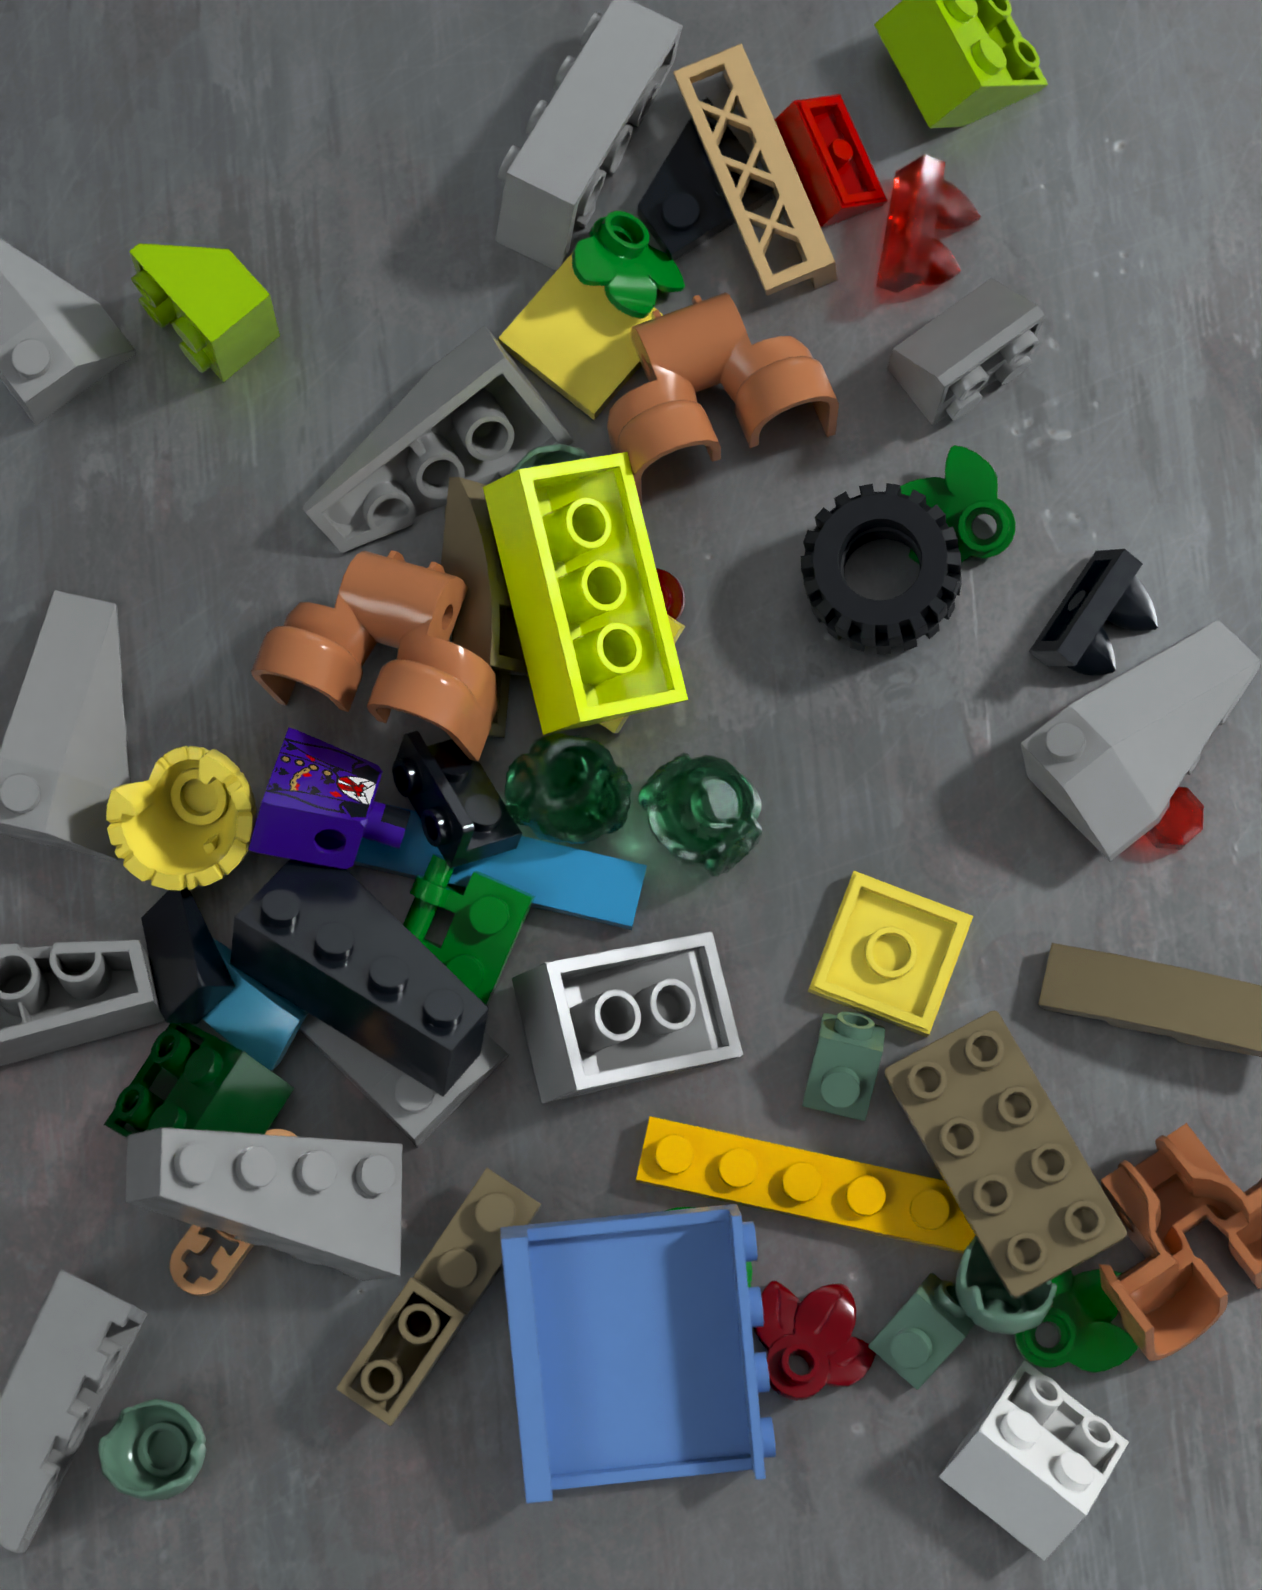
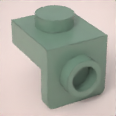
M840 1012L837 1015L824 1013L802 1106L865 1121L883 1054L885 1028L875 1025L874 1021L869 1017L855 1012Z
M930 1273L915 1293L873 1338L868 1347L918 1390L966 1338L975 1323L972 1318L966 1316L959 1302L956 1284L948 1280L942 1281L934 1273Z

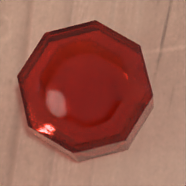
M1178 787L1170 798V807L1160 822L1145 834L1146 837L1156 848L1181 850L1203 830L1204 805L1189 788Z

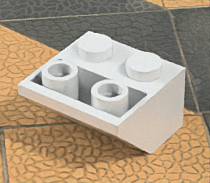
M1024 1360L962 1440L939 1478L1045 1561L1087 1515L1129 1442L1114 1431L1104 1419L1095 1416L1062 1390L1052 1378L1042 1374Z

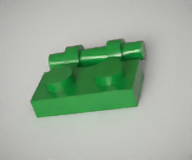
M432 854L424 876L417 875L411 887L410 894L415 897L403 925L488 1007L535 896L479 871L473 872L463 893L447 886L454 868H449L443 856ZM438 907L455 913L442 946L425 939Z

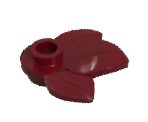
M777 1281L770 1282L762 1291L764 1326L754 1327V1331L768 1351L766 1356L769 1383L776 1393L790 1400H806L819 1393L824 1386L849 1387L866 1375L871 1368L876 1353L868 1347L869 1344L851 1336L856 1323L857 1309L854 1298L846 1285L829 1284L809 1293L803 1301H800L788 1288ZM800 1356L805 1359L809 1367L808 1374L798 1375L794 1373L788 1364L789 1357Z

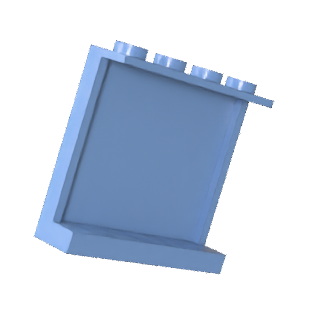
M737 1204L500 1227L526 1503L553 1501L552 1490L753 1470L756 1480L766 1479L764 1458L776 1457L772 1417L760 1418L758 1393L770 1392L766 1352L754 1353L752 1327L764 1326L760 1287H748L746 1262L758 1261L754 1221L742 1222V1216Z

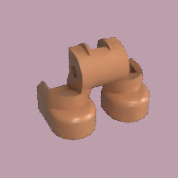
M726 292L703 301L700 295H696L693 297L692 305L662 316L659 310H655L652 312L651 320L632 326L631 339L649 382L629 391L614 403L608 413L607 430L612 454L628 452L641 506V476L644 470L659 458L689 446L705 445L712 462L721 459L719 441L707 413L702 405L697 403L696 392L721 383L735 403L737 419L750 448L759 445L760 431L768 421L788 409L808 402H812L826 436L830 437L836 434L839 403L821 363L812 357L811 352L803 343L792 336H778L751 345L738 309L730 295Z
M393 550L390 551L387 557L367 551L358 553L350 562L343 576L334 608L310 602H300L287 615L283 626H277L266 633L251 670L253 678L279 704L287 706L297 681L324 694L340 710L349 712L363 676L362 666L375 645L381 643L398 648L397 659L383 665L367 703L368 711L377 721L387 723L392 709L426 720L445 731L470 760L477 762L480 759L492 727V721L498 709L496 673L478 655L449 642L450 635L468 591V586L461 578L446 574L443 566L439 563L431 561L428 568L405 562L402 554Z
M1187 1123L1168 1136L1161 1135L1155 1140L1158 1151L1135 1167L1130 1162L1124 1160L1119 1163L1118 1169L1101 1179V1188L1124 1225L1128 1237L1146 1258L1117 1276L1111 1265L1099 1264L1102 1290L1120 1311L1121 1322L1124 1328L1149 1361L1166 1358L1192 1343L1217 1322L1228 1305L1227 1291L1205 1262L1194 1256L1184 1235L1208 1219L1229 1238V1251L1254 1285L1258 1289H1262V1178L1251 1188L1243 1192L1229 1179Z

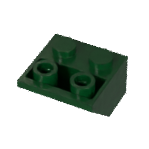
M170 1023L167 1029L154 1041L150 1055L131 1084L117 1098L115 1108L104 1125L127 1140L128 1135L159 1128L265 1135L291 1095L294 1087L244 1051L190 1023Z

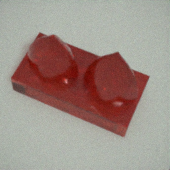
M923 155L895 172L877 287L899 293L915 284L926 286L943 284L961 272L951 251L939 239L934 237L935 228L942 230L962 228L978 221L981 215L966 194L953 183L943 178L946 162Z

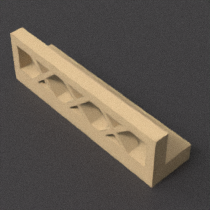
M742 43L673 71L678 88L766 295H771L809 278L814 289L837 281L835 260ZM722 71L731 92L724 109L722 110L699 101L692 83ZM735 106H737L740 116L732 114ZM706 116L718 121L713 133ZM727 125L748 132L754 147L747 164L721 154L718 145ZM759 160L764 171L756 168ZM729 171L741 175L737 187H735ZM750 179L769 185L774 189L777 203L770 219L745 210L741 200ZM782 214L787 226L779 223ZM752 225L765 230L760 242ZM774 233L793 240L803 261L776 274H772L765 258V253Z

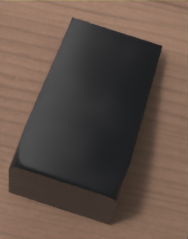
M186 887L181 891L168 890L141 917L157 1000L166 1023L198 1024L236 986L190 890Z

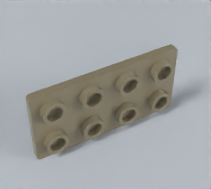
M993 1010L885 1069V1079L1012 1298L1023 1296L1125 1239L1127 1231L997 1011Z

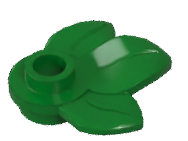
M613 211L606 217L599 218L590 229L589 238L580 240L572 253V267L578 280L585 285L604 286L608 300L618 310L634 318H645L650 314L655 306L657 289L666 292H681L685 288L683 277L675 262L666 253L648 244L650 237L647 228L638 218L627 212Z
M951 446L946 458L945 478H920L901 485L902 494L910 496L914 489L926 496V504L933 508L937 504L946 514V523L949 527L953 526L958 538L961 563L971 555L979 558L999 555L1013 541L1016 532L1014 514L1010 507L998 498V477L989 462L976 452L962 446ZM983 514L992 516L997 525L996 532L988 539L977 537L973 531L974 520ZM910 549L909 558L919 564L917 555Z
M1070 1269L1051 1280L1052 1283L1057 1285V1290L1052 1299V1307L1041 1323H1049L1056 1328L1058 1341L1054 1347L1046 1348L1037 1342L1035 1336L1037 1327L1014 1334L1015 1343L1020 1354L1029 1363L1041 1368H1054L1069 1362L1086 1372H1103L1121 1365L1138 1349V1345L1126 1331L1111 1323L1116 1317L1118 1309L1102 1290L1099 1269L1084 1271L1073 1276ZM1114 1271L1116 1276L1122 1274V1272Z

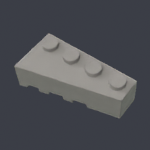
M140 940L56 942L53 946L20 947L19 944H0V1066L165 1022L157 1000L150 960Z

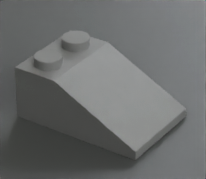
M712 931L546 962L512 977L542 1103L604 1091L743 1056Z

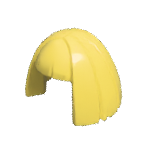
M197 746L177 747L158 759L149 780L123 784L111 790L106 811V820L111 824L107 827L111 845L116 846L115 854L117 858L124 859L123 866L132 875L141 881L151 880L152 886L166 890L181 891L186 887L192 890L198 885L204 887L222 879L225 874H229L242 862L248 852L257 820L256 801L245 775L240 772V768L226 755L216 749L208 750Z

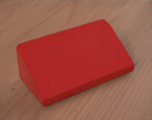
M840 94L794 100L774 119L820 227L842 222L881 207L888 201Z

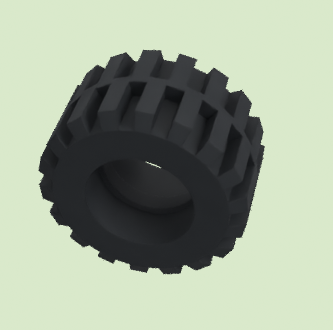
M873 483L859 486L860 495L849 498L845 491L835 497L836 507L830 512L823 507L815 517L816 527L814 531L807 530L803 541L805 554L801 556V572L805 591L819 623L823 621L827 626L828 633L838 641L843 637L850 642L851 648L864 652L866 646L876 647L877 654H891L890 647L903 645L904 651L917 647L916 639L926 635L930 639L939 632L941 620L943 618L949 620L955 609L954 601L956 595L960 596L962 584L961 555L958 548V538L953 526L949 527L947 525L946 514L937 504L933 508L926 504V496L913 489L911 495L908 496L902 494L901 486L887 483L885 492H874ZM878 539H890L905 544L914 551L920 564V572L914 584L903 594L887 600H872L860 596L847 585L844 575L845 565L853 552L865 543Z

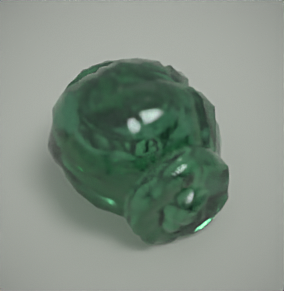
M564 733L545 735L533 742L528 754H521L508 766L509 770L506 773L504 791L505 810L515 823L521 826H528L541 841L548 840L570 844L588 843L604 834H613L619 831L628 819V810L631 804L630 794L632 791V785L628 781L629 776L624 767L615 764L610 751L597 740Z
M683 752L675 757L673 761L659 766L639 791L637 802L647 812V820L652 837L659 844L665 846L670 855L680 862V865L703 867L708 874L718 877L720 874L728 873L747 856L762 837V826L757 821L761 812V800L757 789L733 764L723 758L712 755L692 758L688 753Z

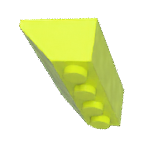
M628 452L518 469L484 486L483 491L543 735L599 724L688 700Z

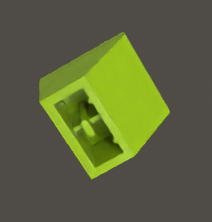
M902 0L874 24L929 128L964 127L1040 92L1049 85L1039 68L1040 59L1035 48L1022 37L1010 15L1012 9L1009 0Z
M139 243L129 251L137 273L131 280L142 294V297L138 299L141 306L159 327L164 328L168 323L173 326L183 340L179 343V347L201 373L211 368L224 383L280 336L270 294L229 249Z

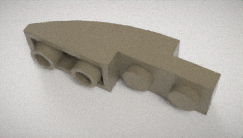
M449 477L441 565L446 574L461 578L468 586V591L454 625L452 643L481 657L496 673L498 709L492 721L488 737L505 738L510 675H528L483 491V487L486 485L461 477Z
M486 1168L415 1275L410 1277L336 1389L389 1426H392L503 1267L500 1227L529 1225L542 1204L489 1168Z

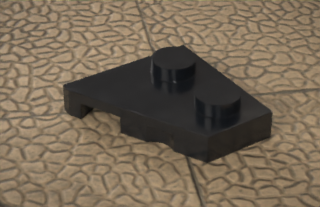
M708 97L701 101L714 106ZM706 116L713 133L718 121ZM692 118L689 119L637 206V215L662 251L673 261L735 223ZM727 125L718 145L721 154L747 164L750 157ZM729 171L734 185L737 187L741 175ZM750 179L741 200L745 210L753 212L772 200L774 189L769 185Z

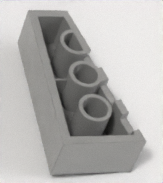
M612 0L604 15L597 11L594 12L581 38L580 45L583 46L582 51L577 59L570 55L566 57L556 76L553 86L556 93L550 103L544 100L539 101L526 128V134L529 135L522 148L513 145L502 162L498 179L504 181L505 185L495 242L555 271L559 269L571 255L569 248L574 224L585 229L596 208L595 201L603 186L606 173L613 176L624 156L633 127L627 123L637 127L640 126L675 61L683 25L631 0Z
M159 1128L128 1135L126 1203L202 1228L210 1227L234 1235V1239L256 1246L264 1245L292 1254V1258L313 1265L322 1264L343 1271L344 1275L362 1281L400 1276L402 1144Z
M60 1270L53 1286L47 1293L27 1342L21 1345L10 1364L6 1378L9 1380L0 1397V1546L14 1553L26 1552L148 1314L63 1270Z

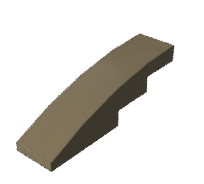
M1056 943L1051 944L1038 1005L1044 1010L1104 1020L1113 1027L1174 1037L1179 1043L1262 1057L1261 985L1118 954Z

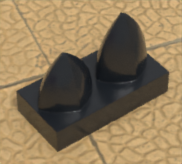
M1126 549L1095 551L1029 652L1046 666H1066L1080 674L1098 676L1115 672V655L1111 641L1102 627L1104 622L1107 620L1114 625L1138 631L1155 630L1158 628L1152 600L1144 585L1136 577L1143 563Z

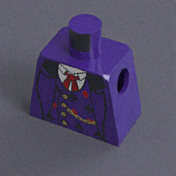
M288 727L261 802L248 850L324 866L348 869L354 865L362 838L400 849L411 812L374 801L383 773L377 764Z

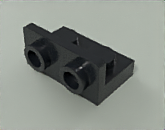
M418 731L404 734L392 766L395 786L402 796L409 798L421 819L426 839L432 846L438 847L449 868L516 849L523 833L480 762L470 760L453 739L427 746Z

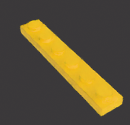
M649 1116L635 1181L637 1183L961 1254L964 1253L966 1247L975 1237L973 1230L944 1180Z

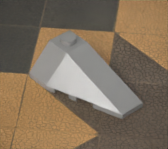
M0 238V380L33 423L38 425L136 355V351L97 301Z
M484 325L434 364L303 505V509L341 553H344L409 527L416 516L446 505L449 477H461L488 485L510 474L516 464L530 450L538 446L553 444L570 445L574 441L518 365Z
M56 590L53 592L0 748L1 836L115 861L118 859L115 854L116 846L111 845L107 827L111 824L106 820L107 803L111 790L117 786L131 783V778L129 777L128 738L124 716L123 675L116 603Z
M1218 619L1071 703L1021 742L1027 777L1111 862L1160 822L1170 807V798L1185 775H1190L1200 761V752L1217 726L1223 725L1261 667V660Z
M308 1013L299 1029L417 1148L509 1056L484 1032L480 1056L445 1096L442 1097L310 1013Z

